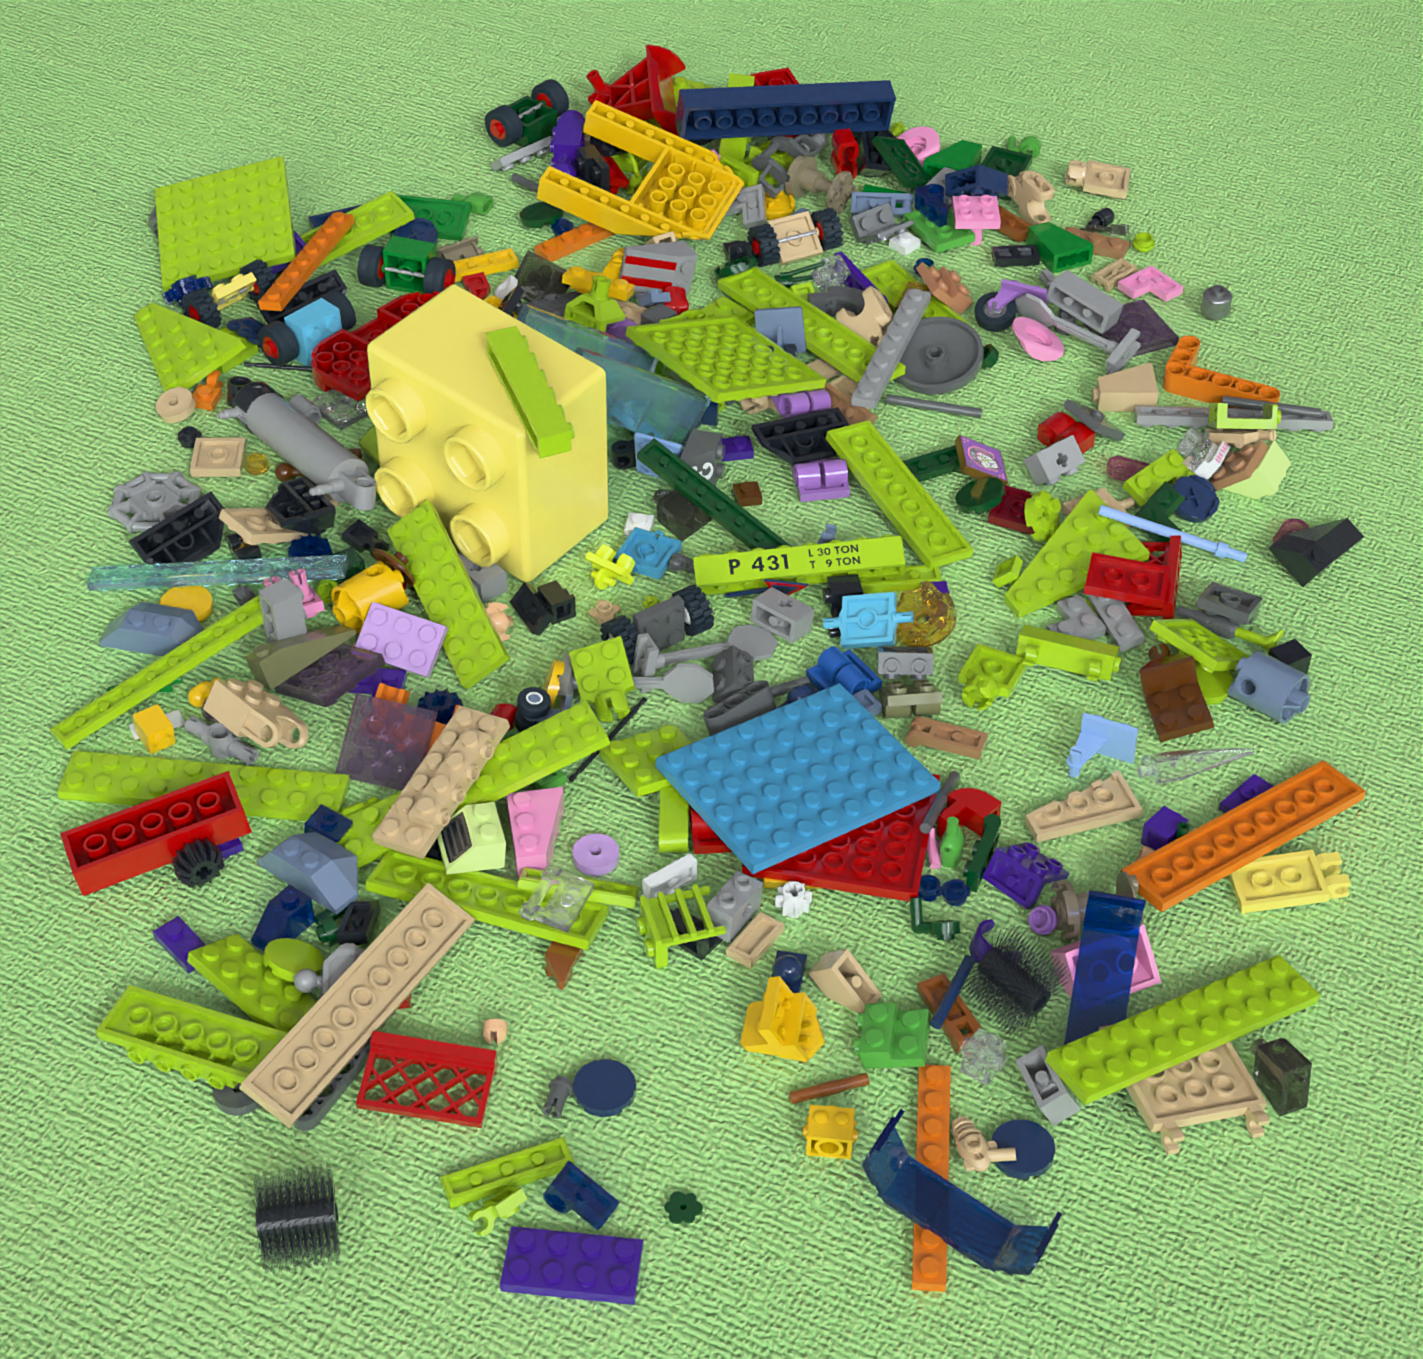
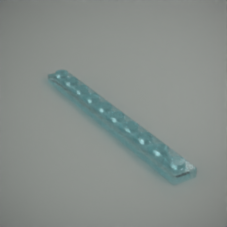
M347 555L101 566L92 567L86 584L89 591L133 590L139 588L157 589L160 587L182 588L185 586L235 585L244 583L260 584L267 578L272 582L271 577L274 576L280 577V580L287 578L291 581L289 572L294 570L295 574H297L296 569H305L307 582L328 579L338 580L345 579L349 560Z

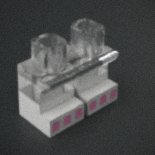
M1191 426L1183 435L1182 441L1178 444L1176 450L1185 456L1182 463L1196 475L1208 480L1221 466L1230 446L1223 441L1217 446L1208 439L1210 436L1208 429L1202 434Z

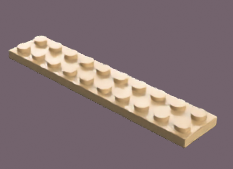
M427 883L241 1083L239 1089L288 1128H291L369 1041L373 1031H378L472 926L475 918L431 884Z

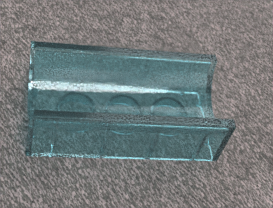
M523 305L516 318L517 320L603 368L606 373L608 423L674 442L685 447L692 430L696 428L711 402L709 396L692 386L655 374L658 359L650 356L649 352L632 342L531 305Z

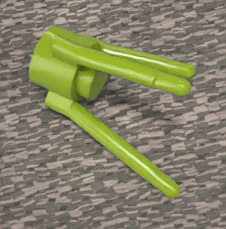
M629 153L635 174L631 176L629 185L625 189L628 194L633 193L634 195L647 176V169H643L642 176L634 155Z

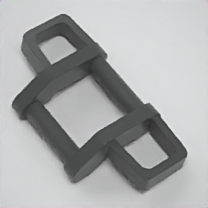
M808 134L799 135L795 139L775 136L771 140V144L751 161L754 168L764 171L757 180V185L762 184L764 191L771 198H776L785 188V181L789 183L790 176L787 175L788 171L770 156L776 150L786 151L794 159L799 155L805 156L804 154L815 157L822 149L821 146ZM804 142L813 150V153L810 155L798 143ZM767 173L781 184L778 189L772 187L765 180Z

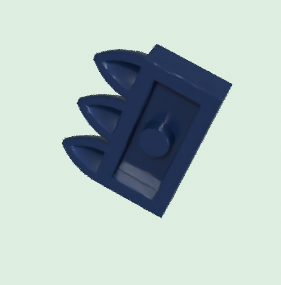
M252 317L236 319L227 323L229 330L237 332L240 337L247 338L251 344L260 347L258 332L265 326L264 324Z

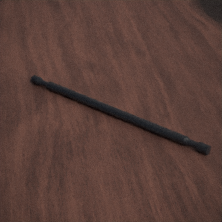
M244 362L245 367L255 366L258 368L312 372V368L306 366L284 365L278 367L275 364Z
M645 697L608 735L609 741L637 713L639 708L647 702ZM600 750L592 753L580 765L577 771L569 777V781L573 782L600 753Z

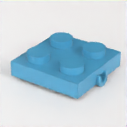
M635 527L613 558V563L617 562L621 553L626 554L636 562L632 572L660 580L669 568L668 563L671 560V556L681 551L682 541L664 536L663 532L659 530L654 533Z

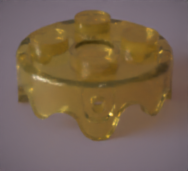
M924 581L921 583L920 588L904 590L901 593L900 600L896 606L897 612L913 611L914 622L898 623L895 637L902 644L908 647H931L942 642L951 634L956 625L957 614L948 592L944 594L931 582ZM921 617H930V619L924 623L918 622V620Z

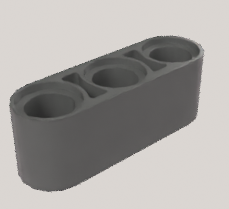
M759 680L750 683L704 712L703 718L709 736L775 710L776 704L769 682Z

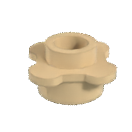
M599 600L595 608L589 610V615L598 624L602 625L604 622L615 618V614L620 612V606L617 604L612 605L606 600Z

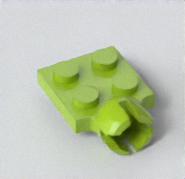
M619 636L570 651L569 656L581 701L587 700L588 704L593 703L597 716L602 722L614 721L611 708H614L615 713H618L619 720L626 717L630 711L626 696L628 692L635 690L636 687L622 637Z
M978 643L958 676V682L965 684L963 687L964 691L962 692L964 703L972 709L975 703L979 702L977 711H981L990 707L998 696L1009 698L1028 665H1023L1025 658Z

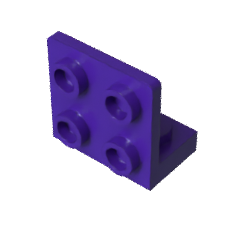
M1025 842L996 848L982 878L1028 910L1034 907L1046 883L1067 879L1070 873L1062 868L1061 862L1053 858H1047L1040 853L1039 847Z

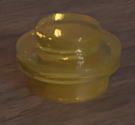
M261 453L249 455L245 462L246 472L255 476L264 474L270 468L269 460Z

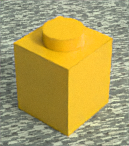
M158 704L132 715L135 732L150 754L166 749L176 743L173 725Z

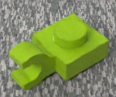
M507 1186L482 1203V1208L471 1211L467 1218L470 1221H476L482 1217L483 1225L475 1233L479 1236H485L492 1231L497 1217L504 1219L514 1215L519 1211V1205L528 1199L522 1188Z

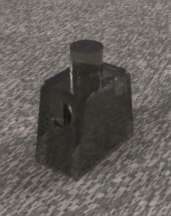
M659 489L653 495V502L657 504L658 522L680 541H684L713 520L676 489L669 493Z
M1263 1038L1255 1040L1250 1046V1051L1255 1056L1253 1077L1275 1112L1280 1117L1306 1108L1312 1063L1285 1038H1279L1270 1042Z

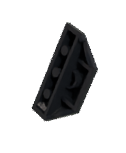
M891 131L857 132L856 142L859 147L857 166L859 175L882 177L893 173L871 142L875 136L896 138Z
M336 269L305 282L282 311L260 310L259 303L256 306L268 325L274 321L285 323L284 317L311 304L330 291L338 290L346 295L347 287Z
M839 407L755 424L752 425L751 429L762 447L778 459L794 466V464L835 457L837 453L825 439L827 431L849 426V423Z
M305 476L280 483L278 491L272 496L266 506L267 513L281 528L306 534H321L326 529L334 527L336 509L324 495H310V488L315 486Z
M210 491L129 540L128 543L144 563L179 575L219 550L224 522L219 519L221 510L225 508Z

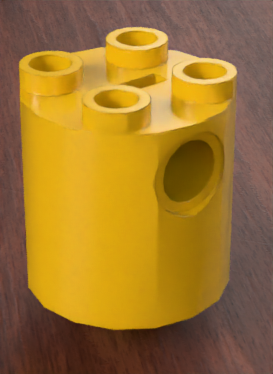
M378 561L334 587L331 592L334 616L341 624L354 629L356 633L360 634L372 602L396 610L407 606L409 599L402 586V583H404L402 574L396 569L392 571L382 561Z

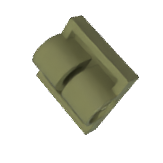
M914 680L913 685H902V682H888L886 687H879V698L881 699L884 719L910 717L911 705L914 716L940 714V703H943V693L933 683H929V680Z

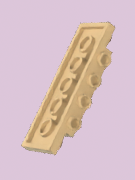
M459 706L372 835L374 843L424 859L443 828L450 822L451 816L458 805L464 801L465 795L473 782L479 778L480 772L487 761L492 758L496 747L510 727L508 720Z

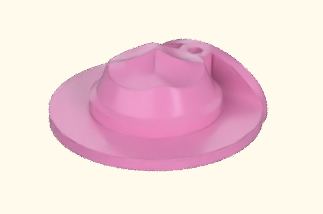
M915 127L897 137L898 139L905 140L923 167L925 158L939 152L940 138L937 132L930 127Z
M1017 317L1014 319L1012 329L1020 339L1019 342L1023 349L1031 357L1040 361H1053L1063 355L1064 347L1062 342L1049 328L1027 317Z

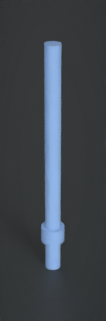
M1104 505L1099 507L1098 515L1170 538L1171 535H1181L1182 543L1212 552L1213 556L1222 559L1227 557L1242 563L1247 558V553L1230 548L1229 544L1220 541L1215 543Z

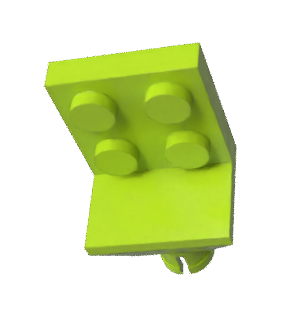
M595 275L592 278L590 293L582 294L566 304L559 344L599 366L607 324L624 321L626 316L616 300L608 296L611 279Z

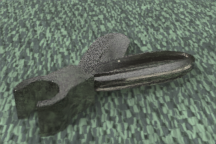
M1112 224L1109 227L1087 225L1086 228H1080V230L1091 233L1109 232V235L1126 236V234H1129V225Z

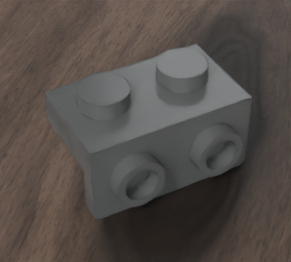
M734 645L723 654L715 657L711 664L715 688L714 693H712V701L717 704L754 682L753 657L748 652L742 651Z

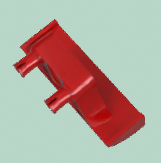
M646 45V58L611 85L603 81L598 70H592L586 75L587 80H589L594 88V93L588 97L591 105L597 100L642 121L656 118L663 130L678 136L675 125L676 107L672 76L685 70L686 66L680 57L671 50L661 46Z

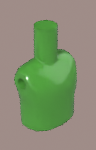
M473 192L468 196L454 193L452 196V200L471 202V213L486 215L494 204L492 196L480 192Z
M949 817L947 819V827L940 843L941 865L947 868L956 867L962 859L964 835L961 827L958 825L959 820L956 817Z

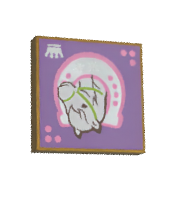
M962 435L956 438L955 444L962 473L977 479L986 477L997 478L1002 481L1003 486L1007 485L1008 479L1000 450Z

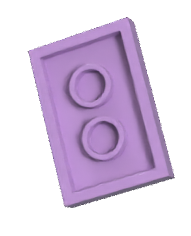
M372 602L353 652L429 679L448 628Z

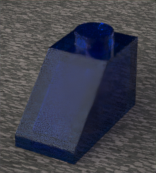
M289 884L268 902L253 934L251 943L264 951L268 943L276 939H296L315 922L312 898Z

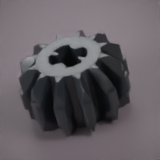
M196 838L192 844L185 843V848L176 850L177 857L172 859L176 877L189 888L195 885L201 888L206 882L212 884V879L221 876L220 870L225 867L221 850L215 843L210 842L208 838L203 841H199Z

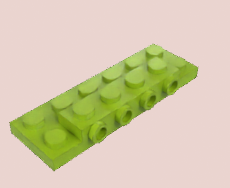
M132 985L128 986L96 1030L99 1039L125 1047L127 1056L137 1064H143L146 1060L154 1063L159 1070L166 1073L170 1072L171 1069L178 1070L188 1080L196 1081L200 1077L206 1079L211 1086L220 1090L225 1086L235 1088L238 1083H242L288 1034Z

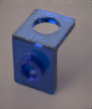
M321 804L305 822L304 833L318 832L334 842H339L353 826V821Z

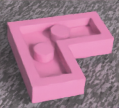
M1152 265L1118 281L1117 289L1132 299L1150 291L1165 302L1181 295L1183 292L1182 285Z

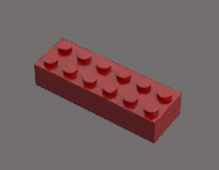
M226 771L62 832L60 835L73 876L82 895L85 896L172 863V859L177 857L176 850L184 849L185 843L192 844L196 838L199 841L208 838L210 842L215 843L217 846L252 833L230 773Z

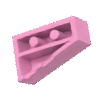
M563 787L517 792L507 795L508 821L518 880L524 867L549 871L554 853V844L559 834L561 817H563L565 810Z

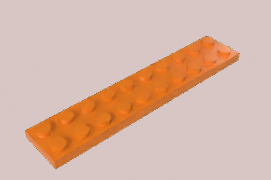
M1323 760L1121 869V872L1125 871L1128 875H1135L1138 880L1137 893L1160 912H1163L1364 800L1366 791Z

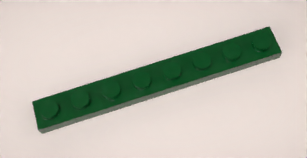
M655 438L637 452V459L751 550L755 548H763L765 550L776 549L782 545L792 547Z

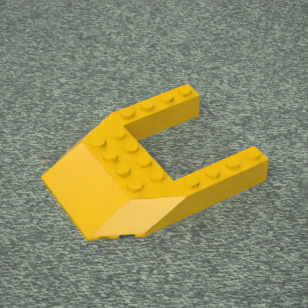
M595 100L586 113L583 132L654 163L653 167L631 200L627 201L548 166L539 179L537 199L615 234L655 237L673 231L676 239L710 240L742 190L745 182L734 175L727 165L723 166L713 151Z

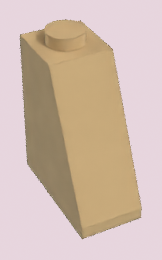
M1146 363L1098 377L1097 386L1092 388V402H1096L1097 410L1100 412H1134L1135 406H1156L1158 389L1152 363Z

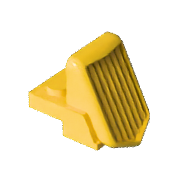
M777 976L769 977L766 991L763 994V1001H755L748 1005L740 1044L749 1052L807 1062L822 1047L825 1039L820 1022L816 1017L817 1008L805 992L793 993L782 978Z

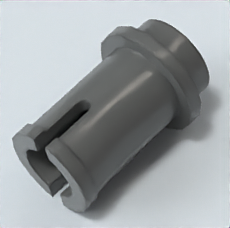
M556 1076L549 1082L550 1091L542 1107V1113L549 1117L553 1106L555 1108L552 1118L559 1119L562 1116L567 1097L573 1093V1083L569 1078Z

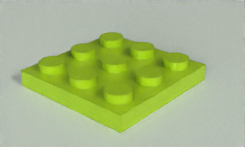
M1193 619L1154 620L1149 628L1157 634L1156 638L1165 644L1174 645L1178 648L1177 652L1181 655L1193 656L1195 660L1200 662L1199 667L1210 673L1214 671L1226 672V670L1236 671L1239 661L1243 657H1250Z
M674 724L665 725L659 729L639 733L630 738L612 741L610 745L600 749V757L637 797L660 791V788L671 785L655 767L656 758L690 745L692 742Z

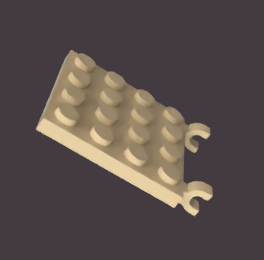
M1108 1026L1100 1027L1099 1030L1104 1029ZM1231 1042L1126 1087L1150 1132L1160 1131L1162 1146L1167 1155L1179 1153L1180 1151L1177 1142L1184 1141L1185 1135L1179 1127L1245 1115L1246 1126L1250 1136L1257 1138L1264 1136L1265 1133L1261 1125H1266L1270 1122L1268 1115L1264 1112L1267 1102Z

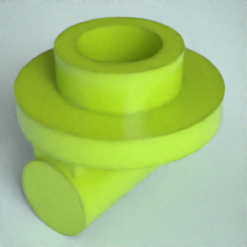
M324 578L316 587V593L324 604H332V589L339 585L335 579Z

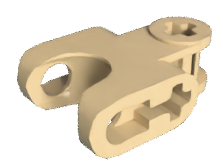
M1021 171L1019 176L1016 177L1007 175L1008 196L1019 205V217L1032 226L1050 222L1051 216L1045 208L1044 201L1054 198V187L1040 173L1035 171Z
M869 286L862 293L865 307L859 315L856 316L853 312L842 308L836 313L838 322L878 347L888 328L887 325L891 323L894 315L882 293L876 288Z

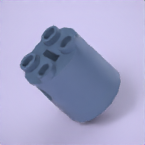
M1258 650L1249 658L1243 657L1236 667V671L1239 672L1238 676L1228 690V695L1234 697L1235 700L1281 724L1287 723L1296 713L1302 714L1311 698L1310 694H1308L1310 677L1307 674Z

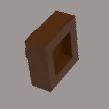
M757 481L733 484L735 501L741 507L762 505V494Z

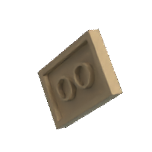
M266 507L222 509L219 515V519L227 524L230 530L238 533L243 538V541L250 545H257L258 543L277 544L278 542L296 543L297 541H308L310 534L281 528L267 513Z

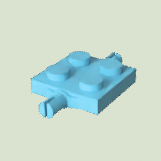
M894 592L843 596L842 610L839 617L824 618L823 626L824 629H840V645L843 649L895 645L898 623L914 622L913 611L897 612V596Z

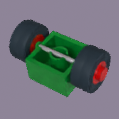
M393 235L385 247L367 244L362 249L358 260L357 275L359 282L366 286L379 288L386 282V288L408 293L420 292L421 295L424 293L433 294V291L442 292L450 285L455 284L456 268L452 260L437 257L436 243Z

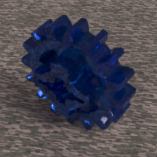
M192 275L175 281L171 285L172 289H169L162 295L166 305L179 303L181 307L183 305L181 303L183 296L197 289H204L205 292H208L214 286L210 277L197 278L196 275Z

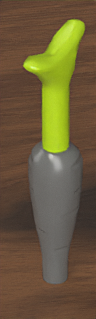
M1181 605L1176 612V615L1186 619H1193L1222 638L1232 639L1238 637L1262 646L1267 652H1269V649L1278 646L1277 642L1284 634V630L1281 629L1272 635L1263 636L1241 628L1239 624L1229 621L1227 617L1209 615L1203 611L1189 609Z

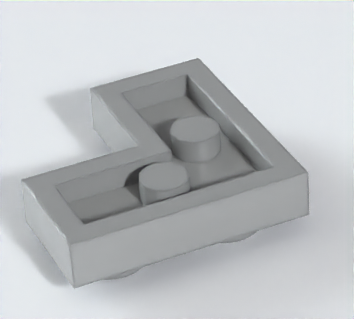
M762 184L743 188L725 217L742 213L745 229L766 224L765 193Z
M1080 595L1058 601L1056 611L1064 620L1047 626V630L1089 640L1106 635L1107 629Z

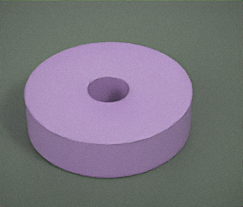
M604 834L583 836L573 846V863L581 873L589 876L608 874L619 863L618 844L614 839Z

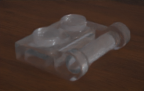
M546 866L541 874L542 879L528 902L522 904L519 914L526 920L533 921L535 919L568 933L594 889V882L557 867ZM558 883L559 886L546 907L539 906L552 884Z

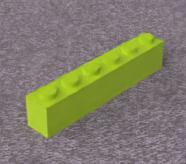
M517 326L487 332V355L539 458L571 451V439L575 437L573 426L570 422H566L562 405H557L555 392L552 387H548L544 370H539L535 353H530L526 336L521 335Z

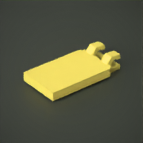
M1313 850L1260 857L1228 875L1241 914L1327 902L1331 898L1349 896L1347 887H1350L1351 884L1348 874H1340L1341 869L1339 865L1342 864V859L1339 852L1321 853L1315 856Z

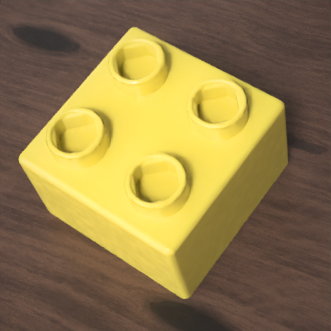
M455 284L447 287L368 344L367 354L371 390L366 395L365 404L368 415L376 427L380 468L375 472L374 479L376 480V490L381 500L397 516L403 518L423 502L429 500L434 505L448 535L452 537L457 548L467 559L480 567H490L496 563L502 569L526 583L534 580L608 519L606 373L603 368ZM517 326L521 335L526 336L530 353H535L539 370H544L547 385L552 387L555 392L557 405H562L566 422H570L573 426L575 437L571 439V451L539 458L487 355V332Z

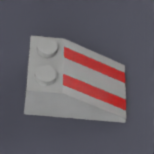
M685 241L625 247L619 279H624L628 283L635 285L634 292L646 293L648 290L660 289V293H662L665 287L677 286L684 288L686 295H688L698 254Z

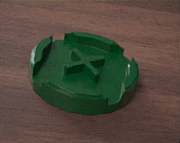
M543 201L525 207L520 212L519 217L522 225L525 227L542 228L544 223L549 222V225H553L560 221L564 215L562 209Z
M754 255L751 257L745 256L724 264V268L720 269V266H717L713 271L716 279L724 278L758 265V262Z
M992 477L980 478L963 486L957 492L955 500L961 512L969 514V511H975V514H980L999 505L1002 501L1001 497L1005 496L1006 491L1001 480Z

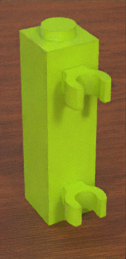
M1024 625L1019 635L1016 656L1025 658L1023 665L1032 667L1035 664L1086 675L1087 680L1098 682V679L1110 681L1114 672L1119 673L1122 657L1118 656L1120 646L1029 625Z

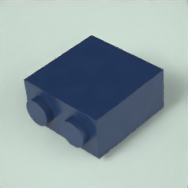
M975 165L945 174V196L952 198L953 196L990 195L997 196L998 201L1000 197L1008 195L1007 174L982 165Z

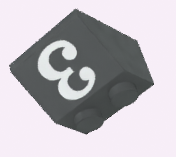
M693 429L680 459L715 486L718 480L723 478L725 472V464H722L725 454L722 434ZM679 493L680 499H686V497Z

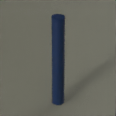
M965 955L930 1021V1025L933 1028L941 1029L963 987L962 984L967 979L966 976L970 974L971 970L969 969L973 968L975 964L968 962H976L974 957Z

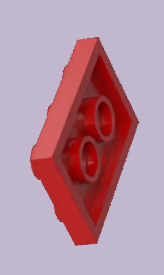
M1092 552L1084 594L1163 609L1170 567Z

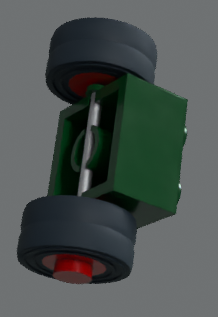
M553 79L545 80L532 89L531 97L526 95L508 106L501 105L488 112L485 116L486 131L493 142L501 147H507L513 143L526 147L552 136L553 127H557V118L569 109L568 95L559 82Z

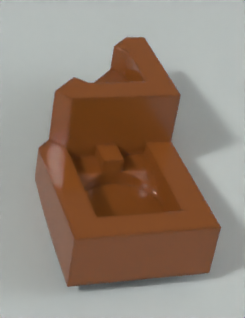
M552 941L545 953V973L548 977H554L557 980L556 986L558 989L563 990L572 978L573 967L582 956L583 949Z

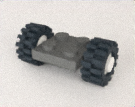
M690 585L672 593L670 599L633 614V623L625 615L604 622L601 625L602 628H600L602 633L601 639L606 641L621 636L629 664H632L639 634L648 633L659 651L683 641L685 631L686 635L693 637L711 629L714 626V616L711 615L713 609L709 607L711 603L709 600H706V594L704 592L701 593V588L696 585Z

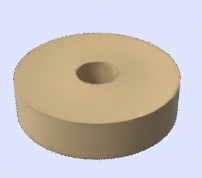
M176 387L167 390L158 398L156 411L163 421L177 423L185 420L193 413L196 401L188 389Z

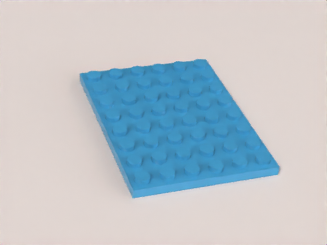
M840 683L656 758L655 767L752 874L940 791L941 783Z

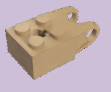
M234 678L215 680L203 709L236 736L249 737L265 748L275 747L278 745V742L292 749H300L305 746L308 740V728L305 723L283 705L278 696L265 691L261 683L255 680L243 682ZM296 727L300 731V738L297 743L292 738V733Z

